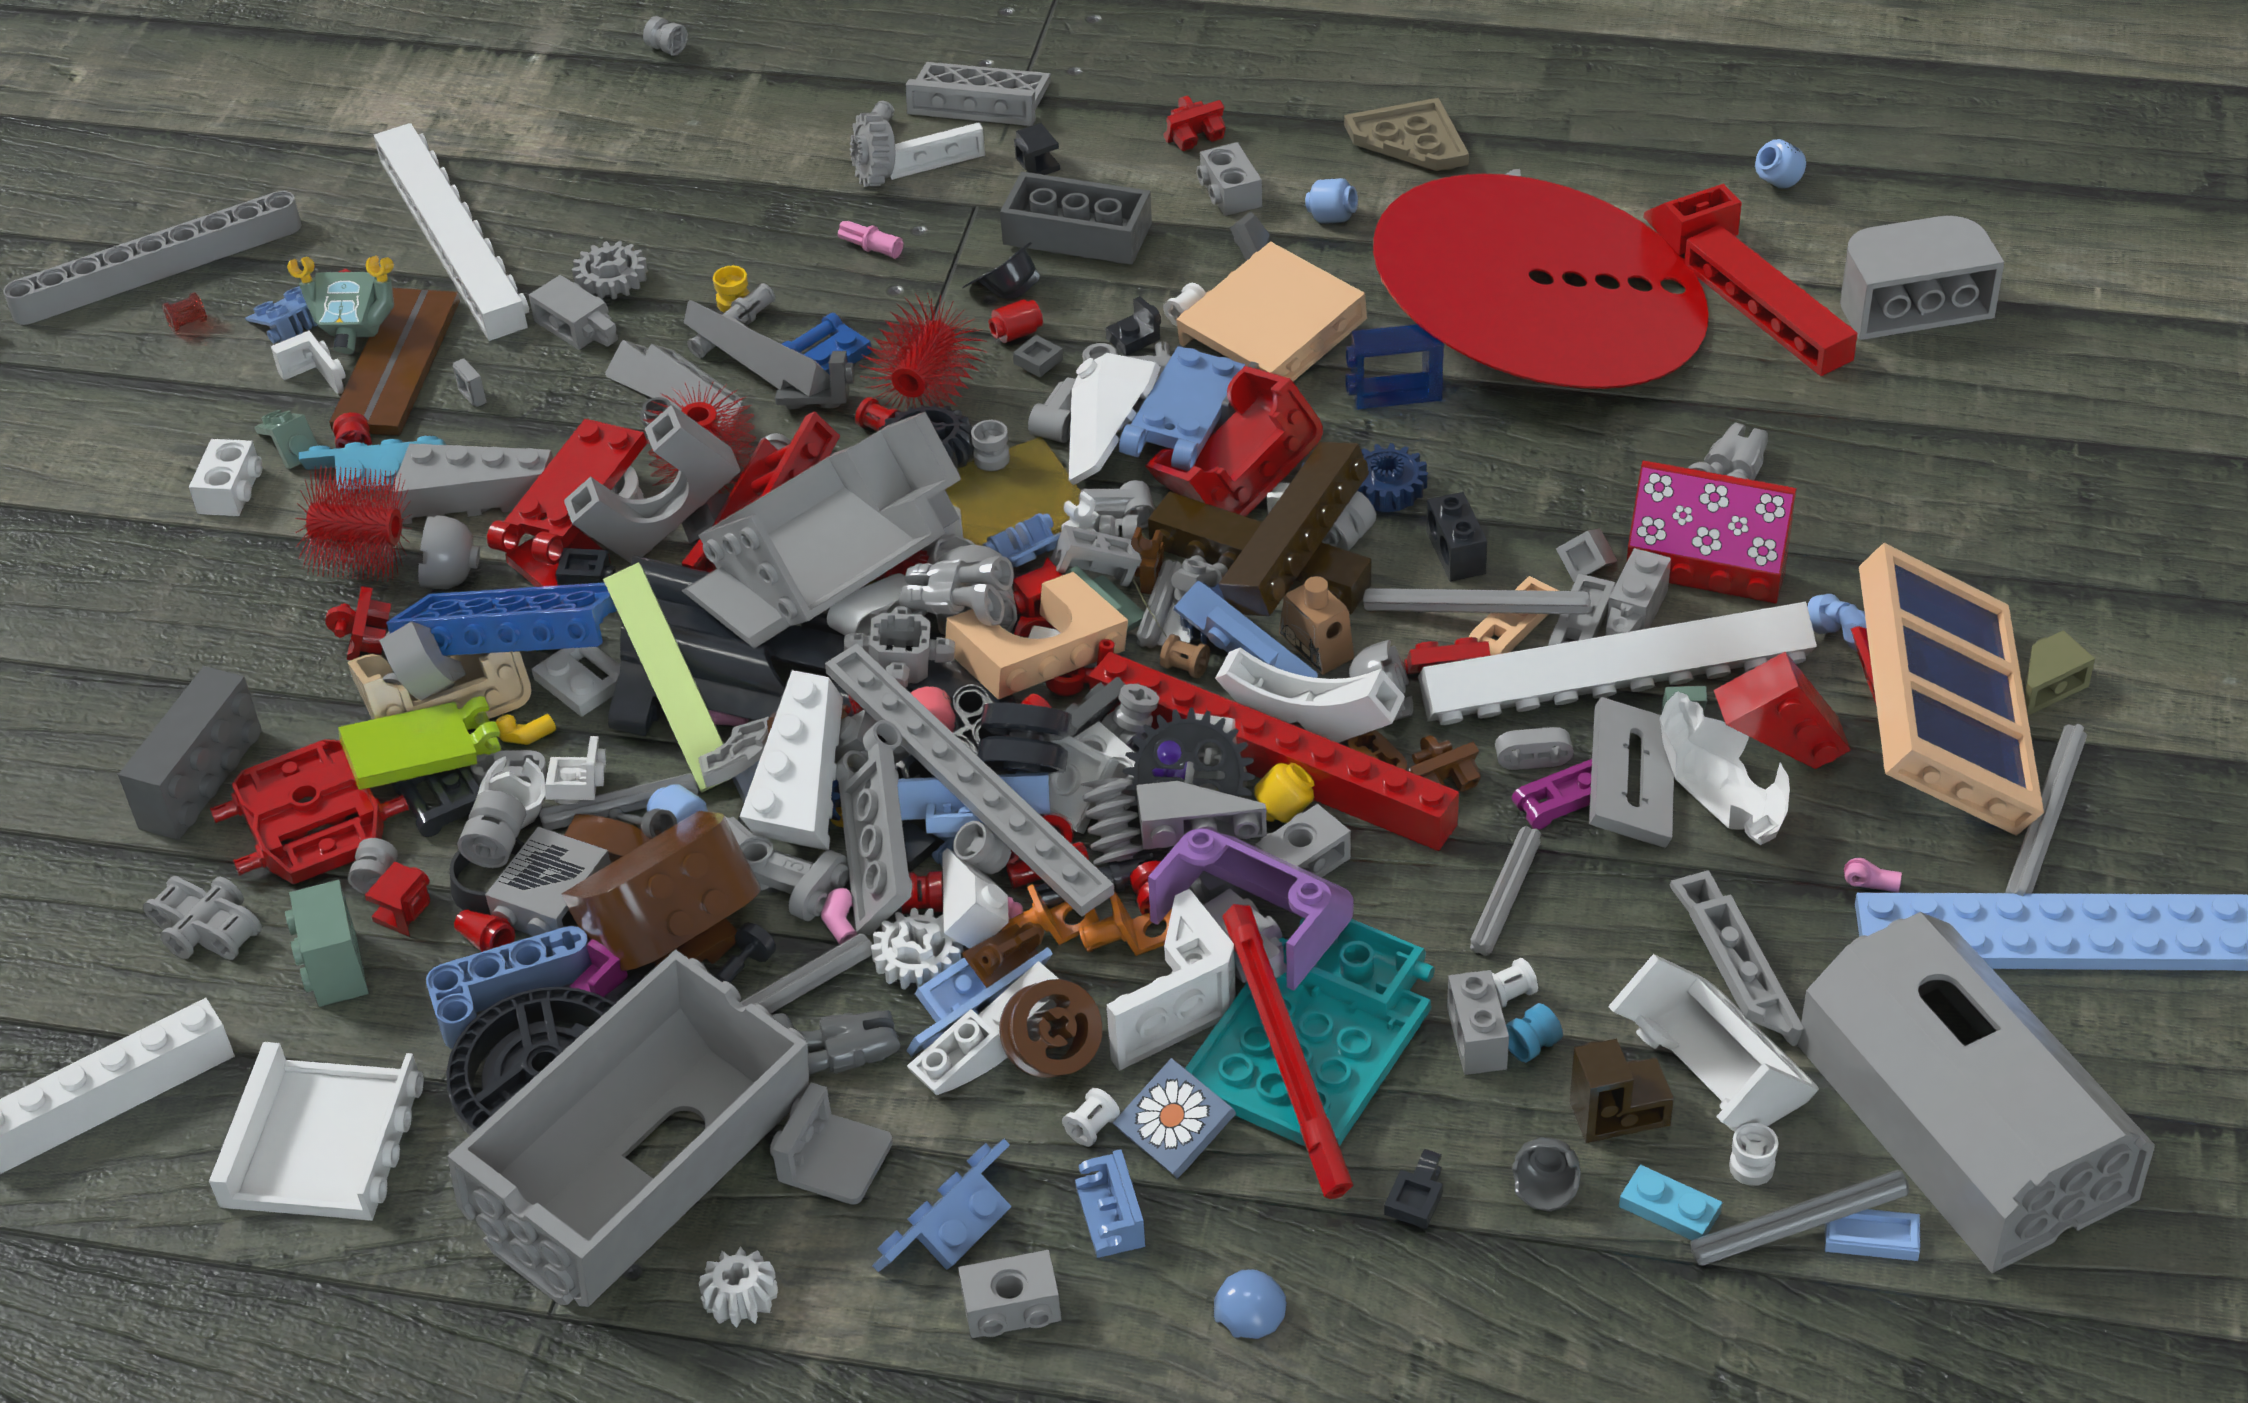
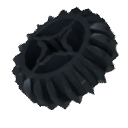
M935 403L931 407H925L923 404L915 409L908 407L906 412H895V418L885 419V425L879 427V430L887 425L926 412L956 470L957 468L967 466V460L973 458L974 445L972 444L971 423H969L968 417L962 415L961 410L952 411L951 406L939 408L938 404Z

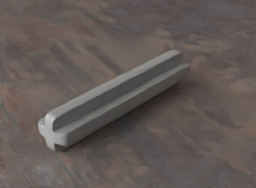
M1166 560L1161 566L1148 602L1152 614L1146 607L1136 634L1138 638L1137 644L1141 647L1154 648L1157 645L1162 632L1161 628L1163 629L1174 599L1175 588L1172 586L1171 579L1173 574L1181 568L1182 564L1178 561Z

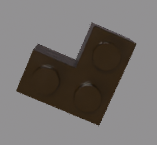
M1617 1038L1602 1042L1593 1041L1574 1047L1569 1102L1586 1143L1671 1126L1674 1098L1657 1058L1626 1062Z

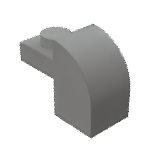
M411 621L379 641L399 681L410 694L422 701L434 693L452 688L455 685L454 681L465 676L466 673L460 661L441 654L434 635L430 631L431 628Z

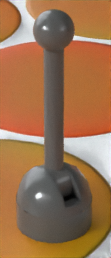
M612 808L608 812V818L641 825L642 833L650 840L677 824V819L671 811L660 808L646 812L643 817L625 814L620 808Z

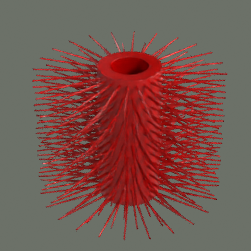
M920 299L918 301L924 312L925 320L908 301L917 319L914 318L916 321L913 322L906 313L907 311L899 306L908 320L891 312L900 325L884 320L894 333L879 329L888 341H882L873 337L883 350L867 346L876 355L882 354L881 359L864 356L878 365L883 364L890 367L865 368L890 376L866 378L891 380V383L877 385L878 387L884 386L883 388L891 384L894 386V388L888 391L885 390L886 392L880 395L895 391L893 393L894 396L889 400L890 402L898 393H900L899 396L902 394V398L904 396L906 399L907 410L911 398H913L915 408L916 397L918 398V403L920 401L921 405L923 404L922 394L929 401L930 407L933 404L929 394L942 408L945 406L940 398L957 406L947 393L962 397L953 385L969 388L960 380L959 376L974 380L963 367L979 371L971 363H967L965 358L983 362L971 354L963 353L965 351L962 349L983 350L957 342L983 340L955 338L959 334L974 331H960L954 334L956 331L953 332V330L960 327L958 325L954 327L952 324L957 317L949 325H947L948 322L945 324V316L942 319L940 316V305L939 316L937 314L936 320H934L935 306L934 316L933 307L931 308L932 321H930ZM887 345V346L891 347L892 349H890V350L887 351V350H886L887 348H886L885 346ZM963 358V359L965 360V361H964L965 363H964V364L960 363V362H962V361L959 360V359ZM944 384H946L947 386L950 385V386H951V387H950L951 389H950L949 391H947V390H945V389H947V388H945L943 385H944ZM942 391L943 393H941V394H942L943 396H942V397L938 396V394H939L938 392Z
M700 381L698 402H696L695 394L694 403L691 398L692 403L689 401V404L684 397L682 398L679 395L685 402V407L683 404L682 406L679 405L675 399L673 401L668 396L666 397L682 409L680 411L721 441L724 440V443L728 444L731 448H735L732 451L734 454H737L734 455L737 456V463L749 461L740 459H750L749 455L753 454L754 450L741 448L754 447L748 445V441L737 439H744L740 437L752 438L754 441L756 437L747 434L746 430L739 431L740 429L736 428L748 427L753 430V426H740L749 425L750 423L744 422L751 419V417L738 415L745 410L744 407L730 409L743 398L729 403L731 404L730 406L716 412V410L727 406L719 407L730 395L714 406L711 405L714 399H711L709 404L708 400L705 403L708 394L706 398L704 396V400L701 402ZM657 403V404H659V405H661V406H663V407H665V408L669 407V406H666V405ZM735 409L741 410L731 415H727L730 413H726L727 411ZM652 411V413L657 415L663 413L660 411ZM643 419V420L649 422V421H652V420H655V419ZM649 450V455L656 454L655 452ZM659 455L654 456L657 457L655 461L659 463H655L653 460L652 464L664 466H653L660 469L650 476L659 477L653 474L666 476L656 484H665L662 482L675 479L676 477H671L677 476L679 469L671 466L672 464L667 463ZM738 463V464H739V468H744V467H746L745 465H747V464H744V465H743V463ZM666 469H669V470H667V471H672V470H674L673 472H669V473L660 472V471H663V470H666ZM733 480L729 482L731 484L736 485V482H734Z
M325 465L323 486L320 467L318 490L315 466L316 497L313 492L311 479L310 487L314 502H312L308 490L311 501L310 505L308 504V512L301 507L307 513L306 519L295 518L306 520V525H304L306 527L301 529H307V533L302 540L305 537L308 538L303 551L310 538L306 558L312 544L308 565L310 567V561L314 552L313 575L316 558H318V575L322 559L323 577L326 559L328 575L332 559L333 576L337 560V577H339L341 560L342 575H344L347 560V579L351 562L354 575L357 561V576H359L361 562L363 576L366 563L368 576L372 563V577H374L376 564L377 576L379 577L382 565L383 581L386 564L387 576L389 577L391 561L393 580V552L397 567L395 545L400 557L398 549L400 546L397 543L399 542L401 545L400 536H402V528L411 529L402 527L404 519H402L401 514L403 511L400 512L402 510L400 508L403 501L398 509L402 490L397 501L400 478L395 493L396 470L391 491V471L387 486L385 470L382 487V483L380 484L381 469L378 486L376 484V470L372 485L370 469L367 486L366 468L363 485L361 483V469L357 485L355 468L352 485L350 467L347 485L346 468L342 484L340 467L337 485L336 467L333 484L331 482V467L327 484V468ZM389 551V562L387 563V555ZM379 555H380L379 569H378V557H379Z

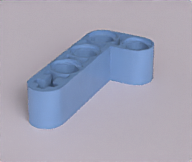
M574 926L563 927L434 967L426 977V984L446 1046L453 1049L458 1037L468 1024L477 1017L476 1012L486 1010L500 1000L528 990L561 987L573 983L592 964L586 947L589 942L585 931Z

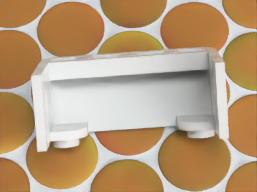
M1655 954L1649 958L1608 1006L1614 1013L1633 1020L1640 1027L1636 1031L1637 1035L1649 1046L1656 1049L1659 1045H1662L1672 1050L1722 1101L1719 1105L1722 1111L1716 1117L1734 1132L1740 1126L1747 1123H1760L1769 1126L1808 1103L1819 1090L1818 1086L1752 1021L1745 1019L1741 1010L1716 986L1705 978Z

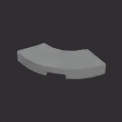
M769 717L733 727L732 735L726 743L698 758L706 788L735 777L760 760L769 736L767 719Z

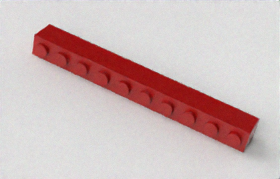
M1110 651L1089 675L1090 690L1100 682L1106 686L1116 677H1119L1126 685L1139 684L1156 692L1159 696L1157 708L1151 712L1153 717L1151 727L1154 730L1159 728L1157 722L1158 715H1161L1167 723L1172 722V712L1174 709H1177L1181 719H1187L1190 708H1194L1197 714H1205L1206 711H1210L1211 716L1235 719V728L1239 730L1236 735L1237 744L1243 742L1248 744L1240 752L1241 758L1248 757L1254 760V762L1245 766L1247 773L1262 779L1278 763L1287 765L1291 762L1296 763L1314 781V786L1312 787L1314 791L1313 800L1439 851L1458 825L1459 791Z

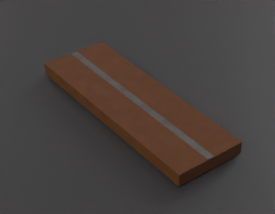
M392 288L394 308L383 323L380 324L378 333L373 337H369L329 421L332 431L333 423L337 417L344 413L354 412L363 415L368 420L370 434L400 436L460 303L458 292Z

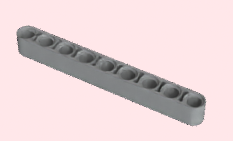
M288 191L273 192L8 283L3 290L12 318L20 325L32 324L291 235L302 226L295 198Z

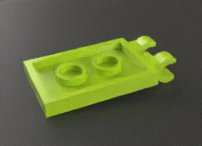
M474 697L460 709H458L455 702L338 727L339 739L358 789L363 790L477 764V755H490L501 751V746L497 739V736H500V731L496 722L489 721L485 712L489 711L485 697ZM469 729H476L471 734H469L467 731Z

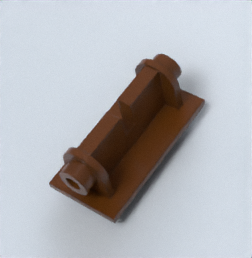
M1031 922L1024 924L1021 928L1016 923L964 951L962 955L985 987L988 988L1038 954L1036 948L1042 943L1044 929L1041 925Z

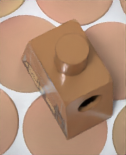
M1318 576L1310 577L1305 581L1304 585L1288 592L1284 596L1279 634L1322 675L1354 659L1349 611L1328 590V582L1324 578Z

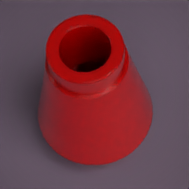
M463 910L457 915L454 922L455 930L481 952L493 949V947L496 948L513 943L515 940L513 927L503 917Z

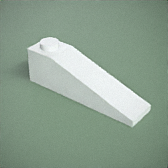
M1105 353L1095 360L1089 358L1079 366L1076 371L1078 376L1072 388L1069 482L1072 485L1101 470L1120 440L1116 433L1126 423L1131 422L1137 414L1132 409L1139 397L1142 399L1147 398L1153 389L1161 368L1156 362Z

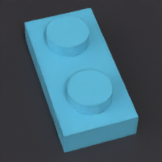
M1640 1165L1620 1195L1619 1207L1687 1239L1694 1240L1708 1235L1721 1213L1722 1201Z

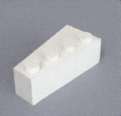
M793 670L791 672L740 814V818L755 836L829 850L830 836L828 835L829 819H832L833 802L831 801L832 782L836 779L837 765L834 763L836 746L839 745L843 697L829 677Z

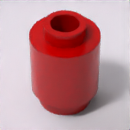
M1023 299L993 310L992 318L988 321L993 337L995 339L999 338L1003 343H1007L1035 333L1037 328L1043 325V316L1038 304L1034 300L1026 301Z

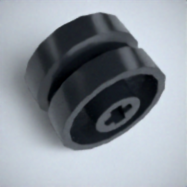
M986 703L983 705L981 726L990 733L1002 736L986 737L979 741L977 756L987 766L1012 772L1064 773L1066 772L1068 751L1059 744L1044 740L1054 741L1068 737L1071 730L1072 714L1059 709L1028 704Z

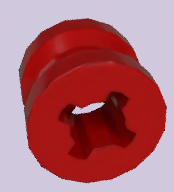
M349 412L336 418L333 423L336 449L345 448L346 444L353 442L365 443L367 446L372 445L369 423L363 415Z

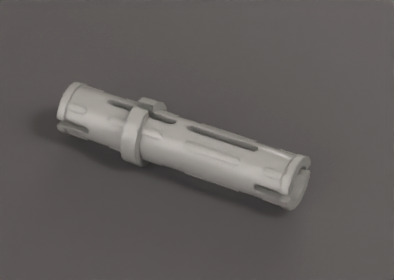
M759 284L756 289L744 298H737L733 301L731 308L722 315L732 316L742 324L749 325L756 319L757 313L775 301V294L767 284ZM699 333L687 341L689 350L698 358H703L716 346Z

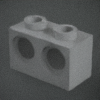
M1238 142L1200 151V166H1197L1199 183L1201 186H1206L1213 205H1218L1224 216L1262 207V179Z
M1491 970L1448 975L1447 1010L1464 1075L1506 1070L1509 1035Z

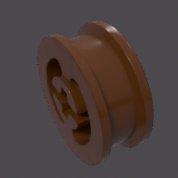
M1050 979L1028 985L1017 991L1008 1000L1000 1018V1040L1007 1057L1019 1070L1034 1077L1052 1078L1076 1072L1092 1060L1102 1038V1019L1095 1001L1082 987L1067 980ZM1040 999H1051L1056 1003L1055 1008L1036 1012L1033 1014L1036 1019L1028 1020L1031 1009ZM1049 1021H1052V1023L1054 1024L1052 1028L1051 1025L1048 1023ZM1049 1030L1054 1036H1050L1048 1034ZM1074 1037L1070 1049L1063 1057L1057 1060L1046 1056L1045 1050L1065 1046L1068 1044L1065 1039Z

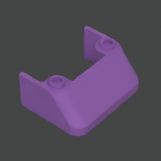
M1194 829L1187 832L1148 876L1151 922L1157 925L1173 907L1175 895L1188 890L1203 871L1305 918L1304 922L1286 942L1287 987L1292 990L1298 987L1353 917V897L1345 888L1240 839L1209 829Z

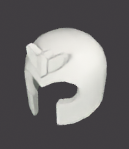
M506 756L495 761L489 768L480 784L478 794L483 791L496 790L510 794L518 799L525 807L527 814L521 827L523 829L533 823L541 811L545 798V778L538 765L526 758L521 773L527 776L531 783L523 781L510 771L493 777L495 774L503 771L507 760Z

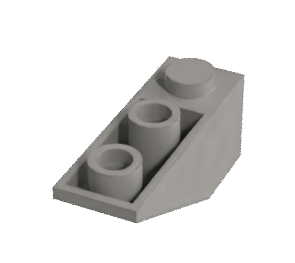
M1180 781L1136 785L1143 849L1175 846L1187 832L1194 829H1209L1237 839L1267 836L1266 805L1264 803Z

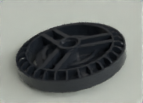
M546 987L517 993L500 1000L480 1013L458 1037L450 1053L446 1070L447 1090L455 1116L465 1132L471 1135L582 1035L588 1029L586 1026H592L615 1003L599 994L578 988ZM554 1021L576 1022V1024L569 1029L555 1026ZM492 1049L483 1067V1090L475 1096L473 1094V1085L476 1072L481 1061ZM489 1106L492 1108L491 1112L487 1110Z

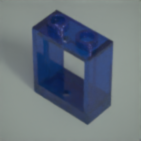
M1418 324L1352 331V346H1346L1347 367L1351 368V374H1346L1345 376L1347 395H1354L1357 409L1442 401L1444 344ZM1423 352L1422 372L1364 378L1365 357Z

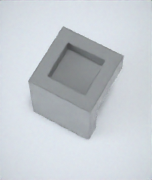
M1600 528L1588 530L1556 548L1573 582H1575L1578 574L1588 576L1602 567L1617 562Z

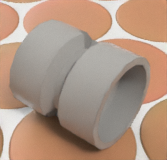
M1357 491L1322 542L1349 551L1376 521V512L1369 499Z
M488 790L478 794L469 814V820L466 822L457 843L460 853L470 862L482 867L497 868L505 865L516 842L515 838L518 836L527 815L523 804L514 796L502 791Z

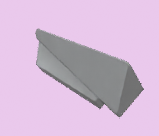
M1709 870L1671 880L1670 887L1689 912L1692 921L1745 1019L1781 1033L1790 1045L1796 1046L1804 1027L1731 894L1727 896L1722 895Z

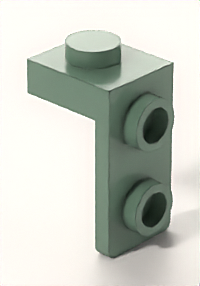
M281 409L261 417L263 423L254 427L257 434L270 435L287 469L302 464L299 461V452L309 451L310 447L318 446L303 414H294L291 411L282 412Z

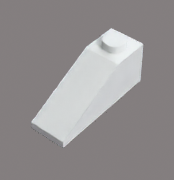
M947 848L942 853L944 934L970 949L996 935L1009 923L1008 895L986 873L976 868L973 864L956 856L955 852Z

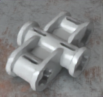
M172 876L166 882L167 887L155 899H148L143 905L144 912L154 924L164 929L160 934L163 944L173 954L183 959H188L194 952L193 947L199 943L221 957L233 960L239 954L238 948L250 936H257L262 930V925L257 917L245 907L240 906L244 902L241 891L231 881L223 877H216L211 883V889L206 893L200 887L183 878Z

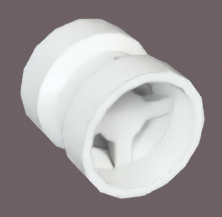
M1747 1123L1735 1131L1729 1167L1733 1177L1740 1183L1749 1186H1759L1767 1183L1772 1178L1779 1143L1777 1135L1771 1128L1760 1123Z

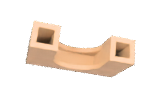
M1071 572L1042 583L1039 614L1054 626L1060 634L1043 639L1020 637L1006 631L1000 625L987 626L982 624L976 617L974 610L970 609L947 618L945 638L955 642L954 658L997 699H1001L1097 662L1099 642L1103 639H1109L1115 643V654L1125 651L1128 619L1077 574Z

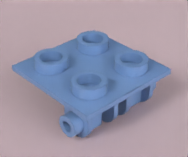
M300 286L283 294L285 298L276 303L268 301L254 308L255 313L246 317V321L270 326L267 336L273 344L297 336L296 333L298 335L302 334V325L306 330L311 329L312 326H317L305 303Z
M1038 513L1023 522L1017 523L1015 529L1008 527L1006 530L988 537L987 542L982 544V546L990 547L1010 560L1012 567H1018L1035 559L1037 555L1054 550L1061 532L1053 535L1050 528L1054 524L1050 515Z

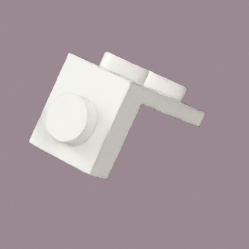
M310 331L271 346L278 373L283 380L316 367L337 395L344 392L342 379L346 378L340 361L338 359L332 360L325 342H318Z

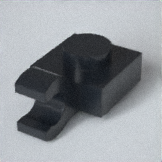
M1424 1149L1414 1173L1400 1170L1384 1204V1215L1427 1229L1443 1194V1184L1437 1182L1442 1167L1438 1166L1442 1154Z

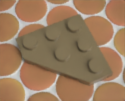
M1439 98L1344 115V126L1353 144L1435 171L1451 170L1456 167L1469 165V153Z

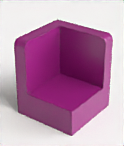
M592 939L586 945L592 964L569 987L586 990L604 997L629 977L627 971H621L619 958L614 956L604 945Z

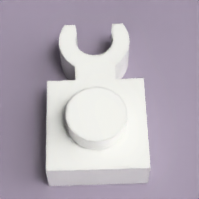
M1084 491L1081 492V500L1078 506L1069 500L1065 502L1064 512L1070 517V520L1061 525L1062 529L1064 525L1099 532L1100 515L1094 511L1095 500Z

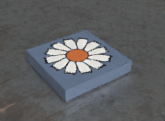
M1171 1058L1115 1119L1113 1124L1127 1138L1178 1179L1236 1115V1112L1230 1105Z

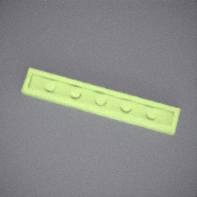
M638 562L603 580L701 792H704L717 785L706 788L698 758L714 751L724 743L646 574Z

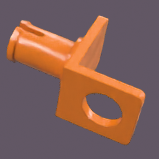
M1032 884L1027 887L1033 900L1032 908L1009 919V923L1002 928V931L1016 923L1021 928L1024 924L1031 922L1041 925L1046 933L1050 931L1058 945H1061L1080 935L1079 927L1087 926L1100 921L1094 908L1086 913L1080 923L1076 925L1065 924V917L1073 908L1065 901L1049 910Z
M1114 892V895L1110 897L1113 916L1087 926L1079 927L1080 937L1087 952H1092L1094 949L1122 939L1129 944L1135 956L1165 945L1172 908L1161 920L1167 923L1165 931L1158 937L1151 938L1146 936L1147 927L1153 923L1150 919V912L1132 919L1120 898Z

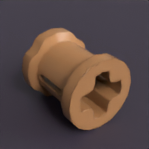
M1175 634L1169 635L1167 640H1165L1160 653V665L1163 668L1169 669L1173 666L1188 671L1190 676L1196 679L1204 674L1210 659V647L1208 645L1199 644L1196 646L1181 641L1180 637ZM1181 654L1188 655L1189 658H1183L1181 657Z

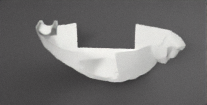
M1676 692L1666 702L1662 715L1659 718L1664 749L1675 779L1704 808L1729 829H1745V833L1759 845L1774 839L1788 812L1789 777L1782 764L1779 763L1775 782L1766 790L1758 787L1750 780L1744 764L1739 759L1745 749L1749 736L1727 726L1723 721L1704 717L1703 708L1698 702L1690 701L1686 694Z

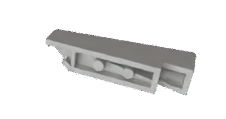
M692 300L688 301L684 323L779 390L793 385L810 397L831 387L830 375L815 360L749 329L732 316L721 315Z
M622 340L605 374L606 377L651 398H666L665 396L667 395L673 401L675 399L679 405L682 406L683 404L684 407L686 404L679 395L681 397L683 395L689 404V401L692 403L691 398L694 403L695 394L696 402H698L699 381L701 402L704 400L705 391L706 396L708 394L705 403L708 400V404L711 402L713 395L715 397L718 391H721L711 404L712 406L732 393L731 390L724 387V385L676 351L655 344H651L648 349L645 346ZM733 393L719 407L727 406L716 410V412L730 406L731 404L729 403L739 400L741 397ZM669 400L670 403H671V405L675 406V407H676L677 409H679V410H682V409H681L679 406H677L674 402H672L671 400ZM742 400L733 405L730 409L743 407L741 405ZM739 409L727 411L726 413H730Z

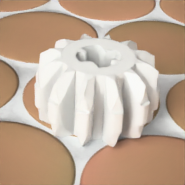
M741 1246L736 1255L729 1256L721 1251L720 1262L707 1261L706 1274L700 1276L699 1288L702 1294L703 1307L707 1310V1313H713L714 1318L719 1324L729 1318L736 1328L741 1320L746 1318L756 1324L757 1312L770 1313L772 1307L771 1300L777 1298L778 1287L776 1280H774L776 1278L774 1268L770 1261L764 1262L763 1256L760 1255L758 1250L746 1256V1252Z

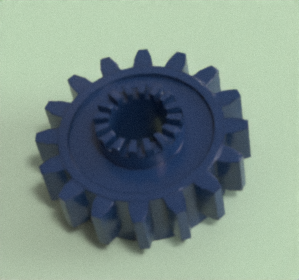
M1390 443L1387 449H1382L1379 444H1375L1374 451L1372 452L1365 448L1361 449L1363 457L1368 464L1369 474L1357 491L1369 499L1375 511H1399L1414 505V501L1417 498L1423 497V490L1427 489L1428 472L1427 463L1420 462L1419 453L1409 455V447L1406 446L1400 450H1395L1393 443Z

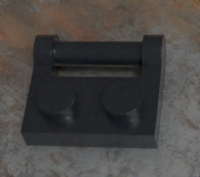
M466 766L390 783L397 794H403L408 806L417 819L416 827L424 837H432L438 834L444 825L469 815L479 791L477 782ZM426 781L440 806L430 810L417 790L416 785Z

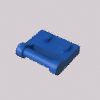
M833 312L823 317L822 323L792 342L785 341L782 343V345L801 354L802 351L830 334L832 337L802 354L815 360L829 375V361L832 351H847V361L853 364L872 353V350L867 347H871V341L843 324L840 317Z

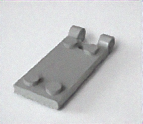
M886 720L877 721L863 736V744L868 751V758L859 751L851 750L836 763V779L839 782L855 928L857 933L871 935L882 925L881 922L887 920L911 897L912 880L908 874L897 787L899 776L897 770H895L893 751L901 744L902 737L899 729L893 723ZM878 735L882 736L886 740L887 744L883 743L879 739ZM848 764L854 767L857 772H852L848 767Z

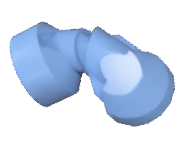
M1833 594L1812 597L1807 607L1813 631L1818 634L1837 632L1842 627L1845 642L1857 652L1851 628L1857 626L1866 628L1865 612L1859 610L1854 604L1840 601Z

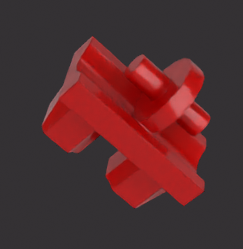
M1188 95L1180 97L1178 101L1179 108L1171 110V115L1167 116V131L1163 134L1167 143L1175 142L1181 151H1186L1196 146L1198 142L1196 134L1202 132L1205 133L1207 139L1211 142L1220 140L1224 137L1226 130L1222 119L1224 105L1221 100L1204 105L1202 101L1193 103Z
M361 586L356 611L351 609L350 605L343 603L340 606L331 608L326 614L325 624L329 630L334 632L336 637L342 638L345 635L351 634L346 660L359 658L360 651L379 655L382 653L383 648L379 640L385 637L386 630L365 625L386 628L391 604L371 600L373 588Z

